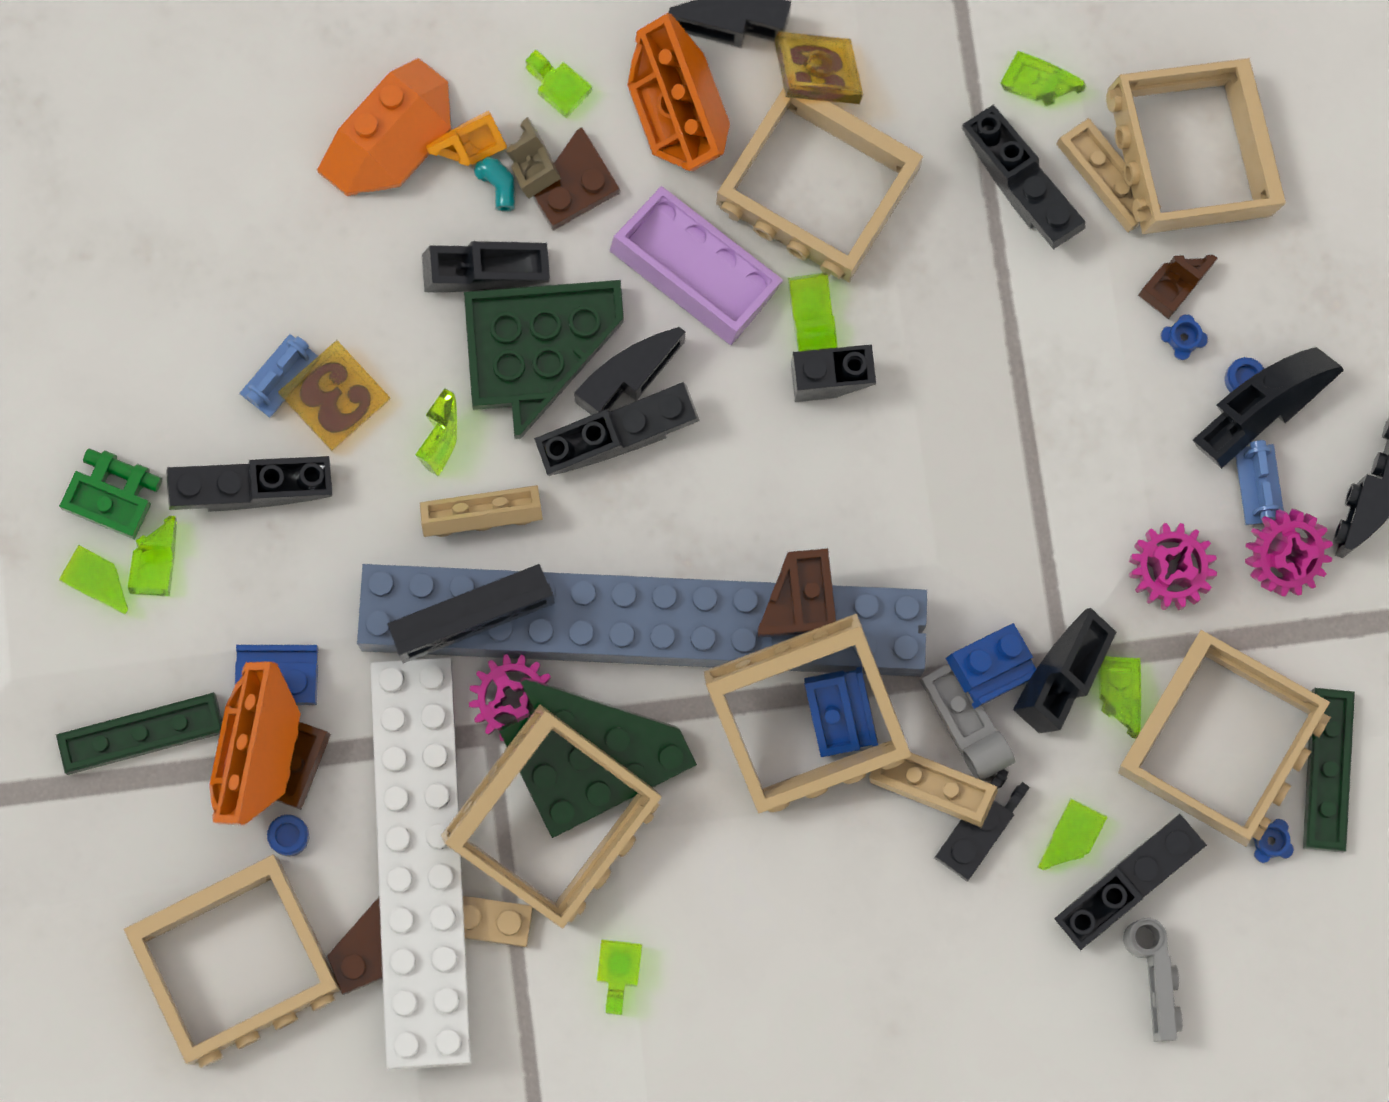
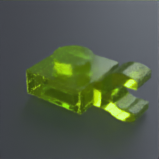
M536 49L525 60L528 64L525 69L543 83L538 88V95L565 118L592 92V86L565 62H562L555 70L550 62Z
M601 939L597 982L609 984L605 1010L607 1014L622 1015L625 986H638L642 944Z

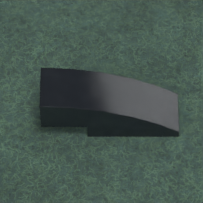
M693 0L670 7L668 13L674 16L689 35L741 48L745 34L782 43L790 17L792 1Z
M471 241L468 246L429 245L422 254L424 292L496 290L536 285L550 281L547 243Z
M677 327L655 334L615 355L592 373L574 392L575 403L590 415H593L605 409L609 410L623 392L637 401L685 343L686 331Z
M1092 608L1085 609L1057 640L1039 664L1023 689L1013 710L1038 733L1061 730L1075 699L1088 695L1117 632Z

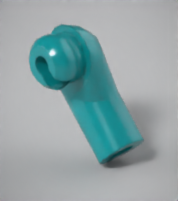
M486 157L478 161L474 167V174L477 179H481L484 182L489 181L495 187V209L498 211L514 210L515 187L513 174L496 158Z

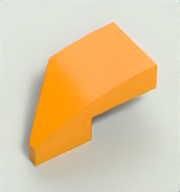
M488 110L454 128L426 147L429 154L440 155L469 167L470 164L473 165L486 157L506 149L507 145Z

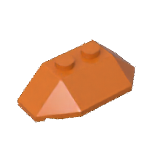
M666 13L637 31L635 38L637 45L632 57L627 86L652 154L693 172L724 154L730 122L704 53L674 16Z
M419 58L390 71L339 127L317 172L346 196L401 187L429 156L426 146L451 131L448 81Z
M245 662L242 669V677L235 684L225 706L209 784L211 805L214 810L212 814L213 823L246 825L285 794L287 782L290 778V765L294 745L298 737L301 713L277 663Z

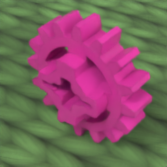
M1279 509L1276 510V520L1266 516L1262 518L1265 526L1262 530L1252 528L1251 532L1257 539L1255 542L1246 543L1245 547L1253 551V556L1245 559V563L1255 567L1250 576L1259 582L1262 581L1261 587L1270 592L1274 590L1275 593L1285 597L1290 590V592L1299 596L1302 595V585L1312 589L1316 587L1313 580L1316 574L1321 577L1326 576L1327 573L1321 566L1322 563L1332 562V557L1324 554V551L1333 546V543L1326 538H1321L1328 530L1325 526L1316 524V517L1308 513L1304 515L1303 512L1297 509H1291L1288 515L1287 512ZM1295 528H1301L1308 537H1301L1300 533L1295 531ZM1270 568L1278 569V572L1282 573L1283 577L1275 576Z
M1167 523L1162 524L1159 535L1151 528L1145 534L1148 542L1139 539L1134 545L1140 554H1132L1129 557V562L1137 565V568L1129 573V578H1139L1141 582L1135 591L1139 593L1147 590L1150 593L1146 601L1148 604H1151L1156 598L1160 599L1162 610H1166L1171 602H1175L1178 610H1183L1186 607V599L1195 605L1201 600L1198 591L1207 594L1212 588L1205 580H1211L1217 576V571L1208 568L1210 564L1217 560L1216 555H1206L1205 550L1211 543L1209 540L1199 543L1196 540L1199 534L1197 529L1191 532L1190 535L1185 534L1184 524L1182 523L1176 527L1174 532H1171ZM1165 542L1179 543L1177 547L1165 548L1162 545L1158 546ZM1191 553L1196 558L1198 569L1193 566ZM1180 554L1181 557L1176 567L1177 571L1165 579L1169 562ZM1147 564L1153 568L1154 581L1149 575ZM1174 585L1188 588L1178 592L1167 590L1169 586Z
M506 654L503 656V665L498 666L493 660L488 661L491 670L488 674L477 671L476 675L482 683L480 686H470L469 690L478 694V699L469 702V707L479 708L481 711L474 718L476 723L484 721L489 723L485 730L486 734L490 735L496 729L505 725L496 721V717L508 714L515 716L517 719L529 713L530 701L525 692L519 698L521 705L515 709L510 704L502 705V702L507 699L505 693L507 689L511 688L514 692L524 691L521 683L510 680L506 672H521L531 677L530 679L546 684L551 679L549 673L541 676L537 674L541 666L537 661L529 668L526 666V657L524 655H520L517 664L512 663L509 655ZM492 681H494L497 686L495 699L486 705L487 690Z

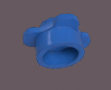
M1188 314L1181 315L1172 327H1164L1161 331L1162 341L1170 344L1174 350V356L1179 360L1188 359L1193 350L1205 347L1208 342L1206 333L1202 332L1200 325ZM1186 334L1188 339L1182 340L1181 335Z
M1282 819L1274 820L1273 823L1269 824L1260 841L1252 837L1256 847L1254 857L1257 861L1266 863L1270 858L1280 856L1286 859L1293 854L1294 847L1290 843L1289 826L1286 821ZM1269 837L1274 838L1275 843L1273 845L1268 843Z

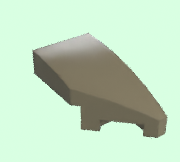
M527 117L520 125L523 133L519 141L515 144H510L506 153L513 161L511 167L518 184L529 199L561 179L535 126Z

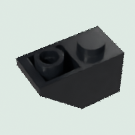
M872 344L793 352L791 373L795 402L832 399L876 385Z

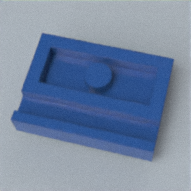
M1014 623L951 653L945 658L964 692H968L974 701L972 703L974 709L1027 683L1036 670L1031 660L1033 656Z
M236 645L235 684L242 677V669L245 662H274L278 664L296 704L317 705V645Z
M857 667L856 670L848 672L842 670L804 678L821 757L860 750V747L870 745L874 747L878 745L862 667Z

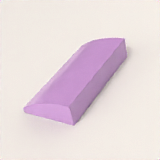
M662 186L615 234L610 247L611 253L729 345H732L783 282V279Z

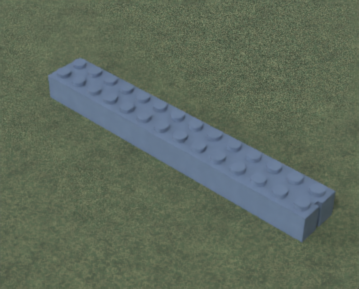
M362 564L357 644L362 652L398 653L387 623L519 571ZM543 572L553 592L555 604L431 652L428 655L503 658L504 655L508 654L510 658L518 659L520 655H524L526 659L714 668L801 634L758 638L757 636L758 627L776 583ZM832 585L836 621L854 614L858 615L880 674L921 677L925 670L926 633L922 632L926 627L927 590ZM855 645L787 670L832 673L842 670L848 672L856 670L857 667H862L863 674H866Z

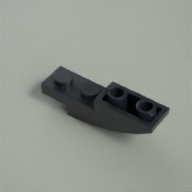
M994 104L962 124V129L1002 193L1030 229L1035 227L1053 250L1085 229L1086 221L1039 167L1038 156Z
M1318 347L1288 356L1252 376L1217 404L1221 414L1193 439V442L1200 451L1222 469L1277 418L1286 424L1344 370L1341 365Z
M682 382L613 411L605 409L534 439L548 476L602 462L666 439V434L700 420L688 387Z
M1389 417L1382 433V438L1387 439L1384 452L1377 453L1371 469V474L1376 477L1366 474L1357 484L1352 483L1348 490L1345 506L1350 508L1346 521L1340 520L1335 531L1333 542L1338 543L1335 556L1343 558L1375 533L1389 518Z
M329 456L249 460L248 464L167 467L166 470L169 510L208 508V512L286 505L332 497Z
M1179 813L1100 878L1054 919L1081 951L1143 900L1153 889L1206 847L1207 844Z

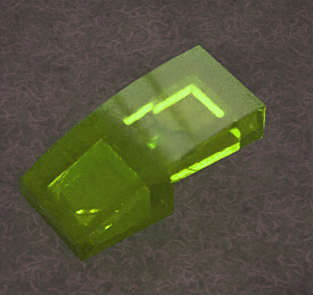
M827 273L788 278L797 350L808 351L838 348Z

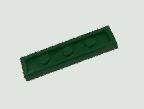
M1314 688L1312 689L1313 693L1330 702L1324 714L1331 718L1319 738L1313 734L1309 738L1308 749L1311 753L1308 756L1303 849L1343 853L1346 852L1355 692Z
M213 692L56 734L64 772L70 775L219 735L222 718L216 694Z

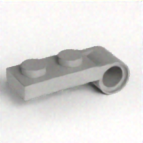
M949 664L920 679L975 778L984 780L1015 763L1014 755L1007 741L999 731H996L982 705L976 709L973 708L972 703L974 701L968 692H964Z
M1143 918L1133 922L1126 928L1123 942L1127 951L1133 956L1147 957L1153 1041L1177 1040V1032L1182 1031V1013L1180 1007L1174 1006L1173 990L1179 989L1178 968L1176 965L1171 966V956H1168L1167 934L1164 926L1155 919ZM1139 927H1146L1153 933L1154 944L1150 949H1144L1136 942L1135 935Z

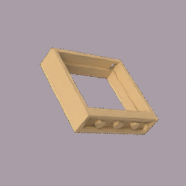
M1250 58L1120 74L1107 89V107L1113 113L1116 123L1115 141L1118 148L1122 149L1125 160L1124 178L1127 185H1131L1134 198L1133 215L1135 220L1140 222L1142 234L1270 217L1286 204ZM1224 85L1253 200L1161 213L1133 97Z
M789 78L719 188L716 205L720 207L719 209L729 214L730 219L734 221L742 219L754 226V232L768 241L776 239L787 246V251L794 257L804 261L808 258L820 265V270L828 277L832 274L838 279L842 278L850 282L919 171L923 156L821 96L801 91L795 86L793 80ZM787 109L898 173V176L848 255L736 190Z
M857 614L704 671L706 687L758 814L767 810L771 813L781 811L788 807L791 801L805 796L806 798L818 797L824 794L831 786L842 782L845 784L858 782L866 776V773L879 768L885 770L895 768L901 765L904 759L911 757L907 741ZM855 645L892 740L763 788L725 694Z
M1200 630L1120 765L1118 773L1247 847L1252 837L1260 841L1271 822L1270 819L1265 817L1270 805L1274 803L1280 806L1292 786L1284 782L1291 769L1293 768L1300 772L1311 751L1305 748L1312 734L1318 738L1321 736L1331 718L1324 714L1330 702L1205 631ZM1205 657L1308 714L1244 827L1140 768Z
M540 704L442 833L441 837L447 846L563 929L568 921L572 922L577 914H582L586 907L584 900L593 888L598 890L607 881L611 873L609 867L617 856L623 857L631 849L636 840V837L633 835L641 824H648L655 817L653 813L660 804L658 802L662 796L653 787ZM551 729L637 792V795L555 903L468 840Z
M271 855L123 929L185 1063L189 1065L198 1063L200 1068L210 1063H214L223 1058L221 1050L233 1044H236L238 1049L244 1048L261 1038L258 1033L259 1031L271 1025L274 1026L275 1030L286 1027L298 1020L297 1012L311 1006L313 1011L319 1010L335 1001L333 994L340 991L325 954L279 858L275 855ZM272 880L320 983L194 1046L146 942Z

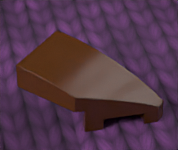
M1184 255L1174 256L1170 263H1164L1138 296L1169 319L1218 258L1214 255H1206L1201 259H1185Z

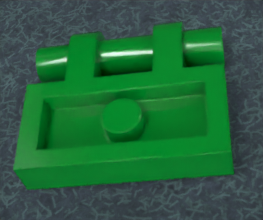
M88 448L84 454L83 463L95 468L91 476L75 471L59 507L68 513L135 540L151 506L149 500L139 497L138 494L143 487L157 492L162 484V478L149 473L150 469L145 466L136 464L134 467L117 460V455L104 450L100 453ZM112 474L127 480V483L122 490L105 483L107 477Z

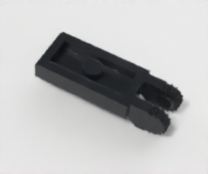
M1005 769L999 771L990 784L997 786V789L1001 788L1007 780L1009 772ZM1023 782L1017 785L1005 807L994 800L982 827L961 819L934 858L964 880L969 881L1015 815L1012 812L1030 787Z

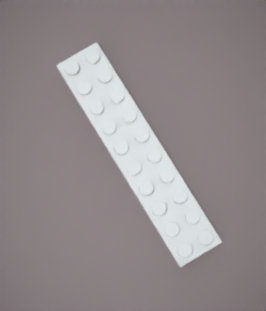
M451 658L411 660L406 663H402V661L372 662L370 667L387 1070L470 1065L471 1053L461 855L447 846L441 837L442 833L459 812Z

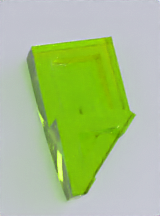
M1017 51L1000 82L1003 90L1035 101L1043 100L1045 107L1055 103L1054 99L1074 90L1078 94L1086 88L1084 80L1049 62Z
M446 388L443 389L426 413V417L434 426V429L415 454L423 466L439 476L457 442L456 397L454 393Z
M168 516L163 520L164 524L147 537L142 535L136 540L138 548L133 551L128 580L130 594L170 596L177 529L175 516Z
M78 545L58 581L125 615L128 611V606L115 565Z
M1105 656L1098 671L1099 699L1104 702L1101 711L1108 717L1113 715L1128 729L1127 734L1130 737L1137 738L1141 727L1140 658Z
M1070 797L1037 867L1041 870H1046L1052 866L1077 860L1089 854L1107 819V815Z

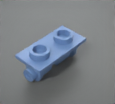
M289 334L239 394L271 418L321 358L308 348L309 345L298 336L295 338Z
M1265 440L1253 441L1250 443V446L1245 447L1235 456L1245 525L1263 524L1262 518L1264 516L1276 520V510L1284 511L1274 444L1266 445Z

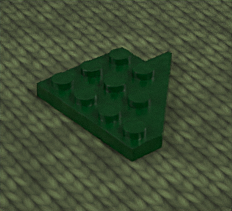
M621 280L464 292L473 410L512 407L514 438L521 439L624 322Z
M526 677L519 679L534 710L498 728L506 747H508L541 704L651 787H655L697 765L677 726ZM552 729L519 772L552 838L637 795L636 791Z

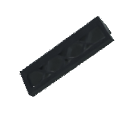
M537 564L389 622L387 625L402 663H406L553 605L555 601L540 564Z

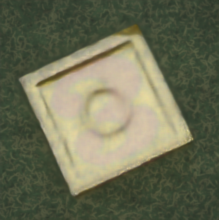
M778 31L774 42L786 97L860 104L863 91L851 39Z
M338 340L278 391V395L331 452L390 401L387 393Z

